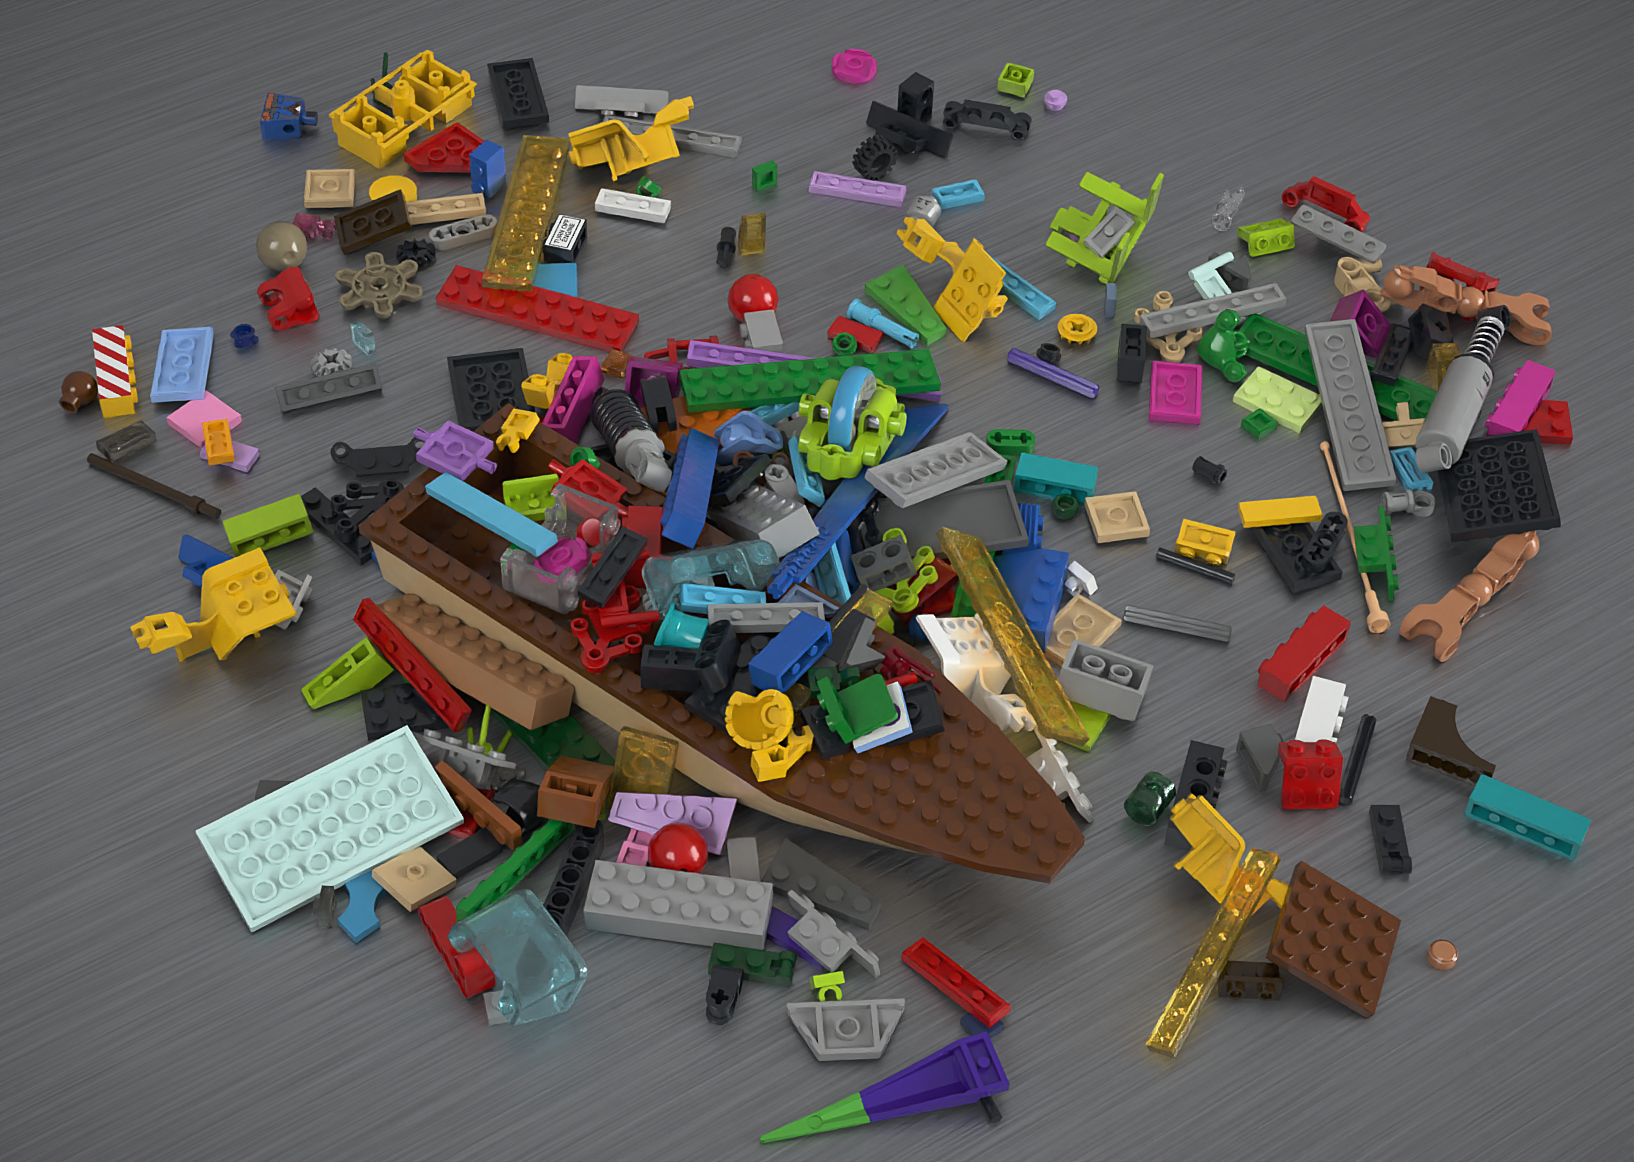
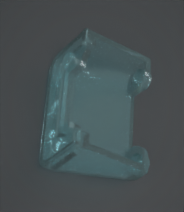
M732 540L649 557L642 568V576L654 610L664 613L667 612L672 598L679 595V585L690 582L693 579L726 573L730 585L739 583L746 587L747 590L762 592L780 562L774 547L768 541Z
M530 889L514 891L456 922L447 935L448 940L458 952H466L475 946L502 983L504 988L498 1000V1008L511 1026L568 1012L587 978V966L584 959Z

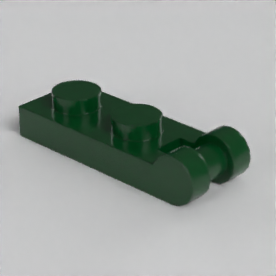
M714 943L708 965V974H711L713 964L744 969L743 980L788 986L792 983L793 972L791 969L796 965L797 955L792 951L786 950L778 953ZM771 966L779 967V969L772 970Z

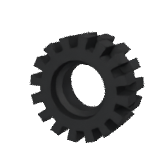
M873 135V139L869 137L866 143L862 142L860 144L862 145L861 148L857 147L856 152L858 154L853 155L854 161H852V164L867 180L874 181L876 179L878 181L881 176H887L886 172H891V166L896 164L894 159H898L897 149L881 135L879 137Z

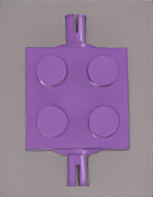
M449 420L434 432L430 433L417 427L413 433L414 438L425 442L424 446L416 453L417 462L440 473L447 472L464 481L477 468H481L490 474H493L497 468L495 462L485 459L494 449L493 441Z

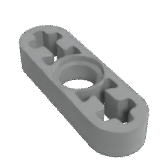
M485 214L436 227L429 232V241L435 250L443 251L491 238L498 231L497 219L492 215ZM459 231L469 232L468 234H458Z

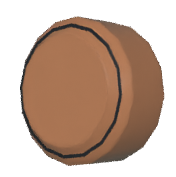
M1435 940L1430 944L1427 951L1428 962L1440 970L1451 969L1458 959L1457 947L1448 940Z

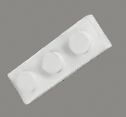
M601 188L595 202V211L659 223H665L671 209L670 200Z

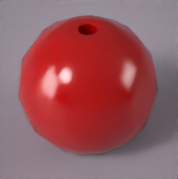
M747 274L733 283L728 293L727 303L730 312L736 320L744 323V313L774 310L775 313L779 297L777 289L768 278L759 274Z
M681 822L669 823L656 831L649 841L648 861L651 867L700 874L707 864L708 845L701 832L692 825Z

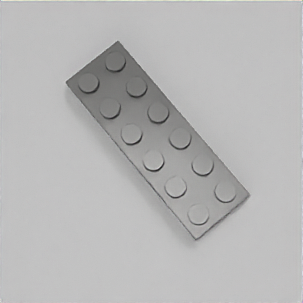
M968 432L869 468L864 478L877 490L890 498L894 504L905 508L1004 470L1007 460L974 434Z

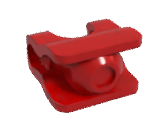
M295 266L282 271L277 277L260 284L257 289L261 303L266 306H274L270 308L267 318L271 327L275 330L281 331L295 325L309 324L319 318L318 310L314 304V297L299 267ZM270 291H274V292H273L272 294H270V295H265L266 293H268V292H270ZM285 316L281 320H276L279 317Z

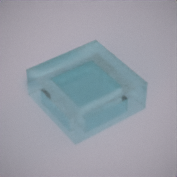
M360 320L351 323L353 343L367 356L376 352L373 332Z

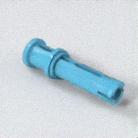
M858 298L853 300L847 310L846 315L848 319H856L866 326L882 331L911 349L917 343L911 341L908 337L916 341L919 340V334L882 316L879 309H871L862 304V301Z

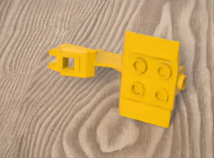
M691 96L680 100L675 99L656 113L654 124L641 135L631 134L625 125L616 119L568 133L572 151H569L572 164H577L579 170H581L583 167L607 162L612 173L613 183H617V176L630 174L632 170L673 157H680L670 125L689 120V110L694 109Z
M905 217L903 222L907 225V230L898 229L897 235L904 242L903 246L924 262L932 264L938 255L953 268L954 274L939 296L933 309L950 330L964 342L978 328L983 318L997 317L1003 311V306L1008 298L1005 295H998L1004 285L1002 279L1006 272L983 249L984 246L975 238H973L964 253L956 242H945L925 219L915 220L912 217ZM918 235H919V236L921 237V240H920V242L917 244V242H916L915 240L917 239V237H918Z
M257 548L215 565L203 573L200 622L185 623L180 614L167 612L145 616L141 622L136 623L130 628L139 648L149 647L151 654H156L174 646L177 658L181 662L189 656L213 647L219 660H226L229 653L244 637L253 634L255 639L261 637L260 630L294 617L297 614L288 599L290 595L284 582L279 584L261 548Z
M1190 793L1186 800L1183 798L1172 807L1170 811L1173 815L1169 819L1177 826L1192 846L1185 856L1173 864L1177 870L1183 867L1195 880L1197 879L1235 919L1238 926H1241L1270 898L1282 908L1289 884L1272 877L1259 879L1244 873L1240 869L1239 861L1245 850L1244 840L1203 796L1199 795L1196 798Z

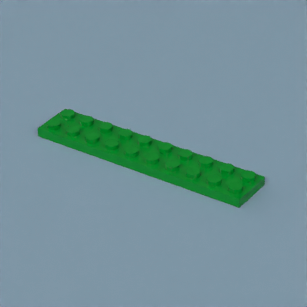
M1256 313L1251 314L1239 329V332H1243L1251 343L1245 355L1318 386L1305 334ZM1366 361L1369 375L1371 376L1375 364ZM1400 375L1394 387L1371 380L1379 413L1398 421L1396 414L1397 403L1408 402L1410 420L1426 418L1437 391ZM1480 410L1475 424L1479 420L1482 410Z
M929 349L679 370V379L688 413L766 405L773 406L775 404H790L793 402L800 403L804 393L816 395L826 380L835 379L840 381L844 372L852 366H863L870 369L876 379L881 380L884 385L894 387L896 395L934 392L941 389V381Z

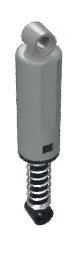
M1506 305L1478 311V323L1465 353L1455 356L1450 362L1416 438V463L1422 473L1449 469L1461 457L1493 382L1494 371L1490 361L1493 359L1504 330L1511 327V314Z

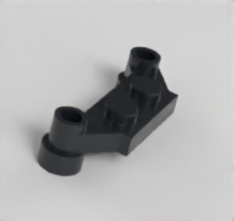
M966 99L963 104L957 101L947 102L943 112L945 116L943 125L948 129H954L959 123H968L1008 130L1012 133L1011 135L1015 140H1023L1032 122L1030 115L1024 112L1015 114L1011 111V107Z
M413 438L407 445L352 449L344 442H337L332 446L330 454L335 463L345 464L354 470L356 477L409 473V467L416 461V453L421 449L415 446L416 443L423 442L425 444V442ZM343 448L345 449L343 454L339 455L336 453L338 449Z

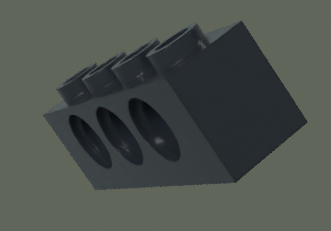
M1191 740L1174 805L1183 798L1186 800L1187 796L1192 793L1196 798L1199 795L1203 796L1216 809V804L1211 802L1212 798L1218 799L1222 782L1217 781L1218 776L1224 777L1227 760L1222 759L1225 748ZM1169 819L1164 845L1190 851L1192 848L1191 844Z

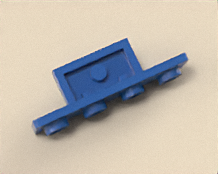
M188 534L182 536L178 558L189 564L184 567L182 577L192 581L198 587H202V576L207 569L234 558Z

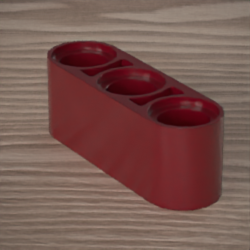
M940 557L935 558L928 564L935 567L938 579L932 584H926L917 594L919 602L913 610L899 613L893 609L891 601L887 600L886 603L889 606V610L905 624H909L915 614L924 612L957 583L960 575ZM920 571L909 580V587L920 576Z

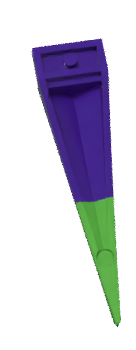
M986 1031L958 1039L878 1083L815 1113L766 1133L760 1137L759 1143H768L979 1102L980 1098L1008 1091L1010 1084Z

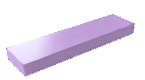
M818 171L813 172L809 184V193L902 208L907 186Z

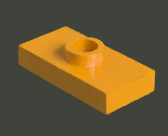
M228 418L202 422L209 466L235 462Z

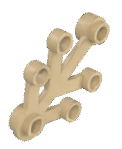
M1159 291L1154 296L1153 309L1155 311L1172 308L1173 297L1169 292ZM1145 308L1136 309L1134 321L1140 324V315L1150 313L1149 310ZM1202 328L1188 329L1186 336L1177 342L1175 337L1182 331L1163 335L1165 342L1157 337L1149 339L1146 334V342L1160 350L1163 362L1180 363L1185 356L1184 349L1194 341L1201 339Z

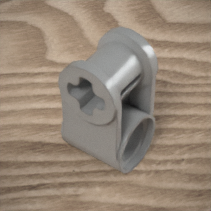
M773 464L765 469L764 476L767 481L764 484V488L804 504V497L798 494L797 485L784 466Z

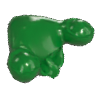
M1225 309L1219 313L1214 325L1200 339L1197 352L1205 362L1220 370L1229 381L1238 383L1246 378L1247 371L1246 367L1236 360L1247 353L1251 343L1243 332L1233 331L1239 322L1238 313L1231 309Z

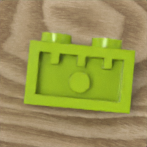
M1282 218L1237 227L1238 237L1247 241L1249 255L1252 257L1295 247L1294 225Z

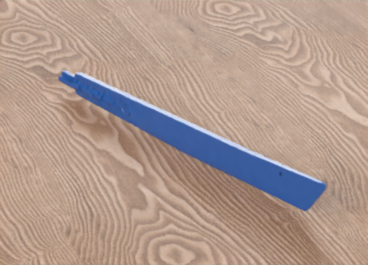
M937 404L905 409L904 413H906L907 419L904 433L902 436H894L879 465L908 455L947 412L948 405ZM864 465L857 477L845 478L813 519L820 534L789 552L773 572L774 580L767 588V592L772 593L774 599H778L783 595L793 582L801 583L878 492L864 478L867 469L872 468L871 466Z

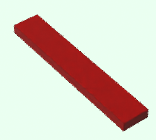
M370 598L362 599L353 621L453 732L462 731L472 711L470 707Z

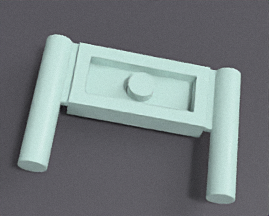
M1230 251L1188 272L1189 277L1195 281L1194 286L1204 300L1232 293L1215 270L1234 259ZM1251 315L1239 317L1237 326L1246 322Z

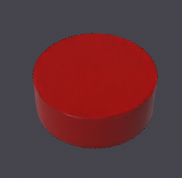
M591 518L582 521L578 525L577 537L584 540L588 548H593L604 542L606 531L599 520Z

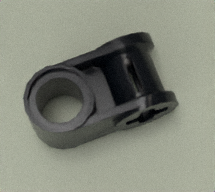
M713 964L706 993V1017L712 1024L724 1025L731 1021L738 996L741 993L744 969Z

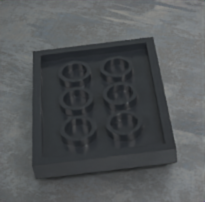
M523 348L447 357L459 426L474 432L508 403L519 410L536 412L535 406L527 405L521 388L522 382L529 377Z

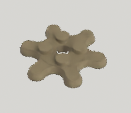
M368 253L365 256L366 266L363 269L355 271L343 268L335 273V278L340 285L352 288L348 293L343 294L339 298L341 306L348 311L361 305L365 308L374 307V311L379 318H389L393 311L392 305L399 304L401 300L417 302L421 299L423 294L422 287L406 281L416 274L418 264L413 260H405L398 265L390 266L384 263L381 253ZM376 285H384L381 287V290L378 287H374Z

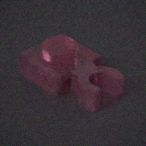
M296 213L292 223L300 228L305 238L315 239L316 235H321L325 239H332V230H336L334 220L321 221L320 216Z

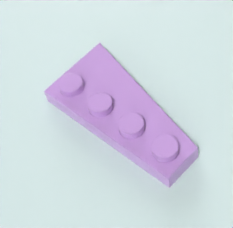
M616 792L608 821L653 835L662 826L669 823L681 822L692 825L703 835L708 845V852L721 855L738 798Z

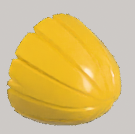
M764 690L757 697L735 691L728 702L729 706L726 707L725 715L727 717H725V722H727L726 728L729 735L733 737L737 744L748 749L763 750L780 743L792 728L794 720L792 703L788 696L778 690Z

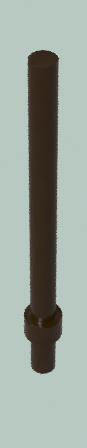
M90 453L87 457L88 463L181 503L192 512L197 514L203 513L215 519H218L221 515V509L207 504L203 498L196 495L191 497L96 454Z

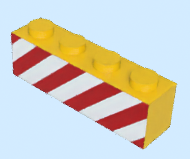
M123 325L92 329L98 392L103 418L135 414L134 403H138V394L136 387L132 388V385H136L134 369L130 370L131 367H134L133 354L128 352V350H132L130 335H125Z

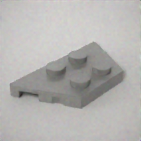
M905 998L787 1003L786 1012L818 1061L881 1059L904 1011Z

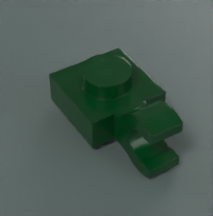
M836 666L809 668L807 670L810 699L817 698V694L821 693L817 681L825 677L829 678L837 692L858 683V679H860L858 667H849L840 673H837Z

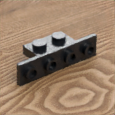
M872 101L866 121L867 124L877 127L875 135L883 136L891 144H898L902 146L904 151L910 153L927 149L947 157L954 136L877 101Z

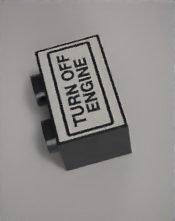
M562 214L558 215L555 223L550 224L547 239L544 238L541 244V253H544V264L576 263L588 238L587 219Z

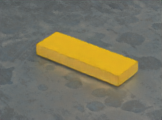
M1316 496L1239 502L1237 508L1244 528L1321 521L1323 516Z

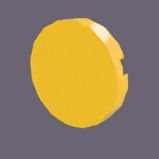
M389 175L373 182L369 188V198L372 201L401 189L405 195L406 202L417 201V187L407 177Z

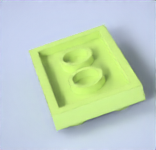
M1259 366L1233 397V403L1252 412L1260 408L1276 420L1278 424L1299 434L1323 406L1319 394Z

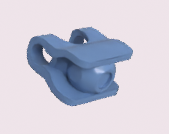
M749 411L739 412L714 430V437L721 441L723 448L717 452L716 463L722 466L732 465L733 457L739 451H748L754 457L757 456L756 452L771 455L783 447V438L779 430L766 424L759 416Z

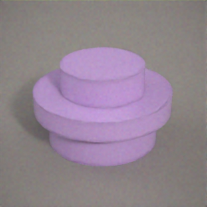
M1051 90L1045 94L1044 102L1050 110L1058 111L1063 109L1067 103V95L1060 90Z

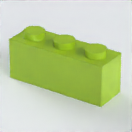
M300 493L222 521L235 557L257 548L265 551L314 533Z

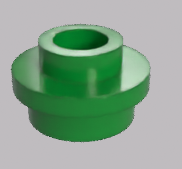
M842 332L833 339L832 349L838 356H850L857 349V341L853 335ZM842 344L849 345L847 348H841Z

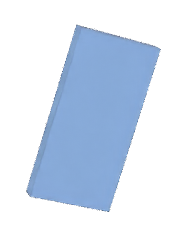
M212 327L162 330L150 394L152 403L204 399L214 337Z

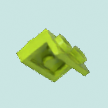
M557 474L516 479L502 483L504 505L528 519L539 521L565 517L562 500L550 493L553 485L559 480Z

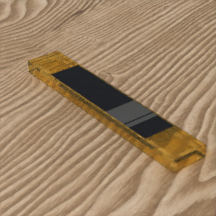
M868 589L831 631L833 645L810 668L835 666L838 668L854 629L867 617L876 622L874 630L892 609L893 601ZM807 671L784 693L792 703L794 717L796 718L800 715L801 709L807 707L813 700L810 699Z

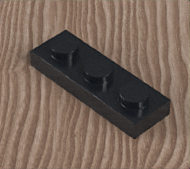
M622 526L577 590L578 596L603 609L647 546L648 539Z

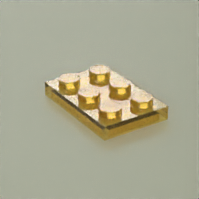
M624 726L620 731L607 808L612 809L616 792L670 794L679 742Z

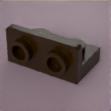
M1218 960V997H1227L1234 1000L1241 998L1259 999L1261 1001L1280 999L1283 979L1280 978L1278 965L1266 962Z

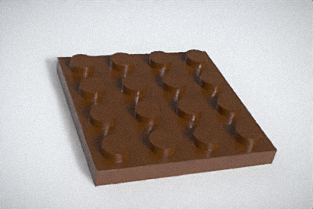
M1300 861L1295 865L1266 959L1368 1019L1375 1014L1401 920L1305 862Z

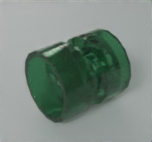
M1148 772L1138 783L1136 789L1125 800L1124 809L1127 815L1136 823L1143 826H1152L1163 814L1164 809L1175 798L1176 788L1163 774Z

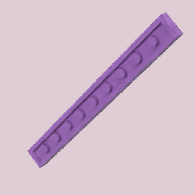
M690 340L686 365L707 368L814 358ZM941 389L934 392L900 394L896 396L939 402Z

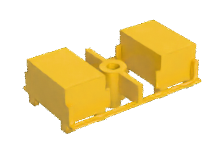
M427 49L337 108L328 117L332 118L333 132L337 133L338 145L381 170L407 151L406 140L409 138V132L419 125L432 131L434 130L433 116L447 124L471 107L472 98L475 97L474 87L477 86V83L470 80V73L463 70L459 74L434 60L433 52ZM422 58L420 62L410 67V65ZM402 72V76L395 82V86L391 90L382 85ZM374 90L375 99L392 108L394 119L369 105L366 95ZM356 103L355 106L344 112L345 109ZM412 120L415 122L409 127L407 124L404 125V121Z

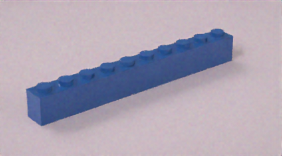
M690 428L687 435L682 434L677 445L676 457L671 470L672 476L667 488L668 491L665 496L666 500L659 524L663 525L662 536L693 549L705 524L720 440Z

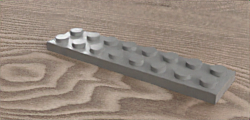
M1355 319L1305 324L1304 332L1343 491L1395 486L1396 476Z

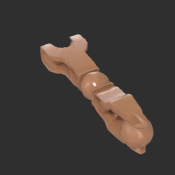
M1394 265V269L1390 270L1384 277V289L1380 290V295L1396 300L1399 305L1415 311L1423 303L1443 312L1454 314L1456 311L1463 317H1477L1479 310L1506 305L1511 314V327L1507 330L1515 338L1524 343L1541 346L1549 342L1552 337L1550 324L1542 320L1550 310L1549 301L1543 296L1529 292L1517 297L1498 292H1488L1487 290H1484L1482 293L1481 290L1475 287L1462 288L1461 283L1456 284L1450 279L1437 275L1435 269L1418 266ZM1415 284L1425 287L1421 291L1413 290ZM1532 331L1542 332L1544 334L1536 335Z
M1536 531L1508 534L1496 542L1488 555L1474 568L1473 574L1463 577L1461 582L1439 602L1415 606L1403 619L1399 634L1407 640H1412L1418 635L1434 637L1436 644L1433 657L1441 662L1446 661L1457 651L1462 627L1477 612L1478 607L1488 603L1491 596L1508 582L1511 583L1524 563L1535 557L1539 550V539Z

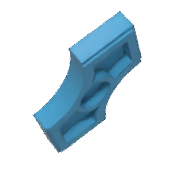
M372 871L344 884L350 902L346 911L337 920L338 925L355 943L380 928V921L375 915V909L378 902L386 895L387 890L372 878Z

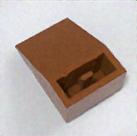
M561 755L546 771L538 790L537 816L595 828L615 777L617 767Z

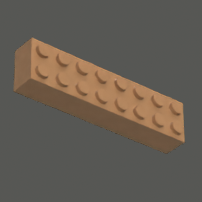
M405 594L402 597L385 600L383 603L376 604L449 684L529 730L569 716L574 685L565 681L562 676L545 670L542 665L529 661L522 657L519 652L511 651L501 645L499 641L481 634L478 629L470 628L461 623L458 618L445 614L434 605L427 604L420 600L417 595Z

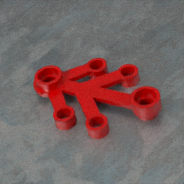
M625 585L629 611H634L640 606V592L632 585ZM586 600L582 602V611L585 616L589 617L600 637L596 645L588 634L589 629L586 619L576 618L571 622V633L578 638L584 649L581 654V664L590 673L603 672L611 659L629 653H639L642 650V638L637 633H648L653 629V622L601 628L598 606ZM625 638L624 644L608 648L611 642Z

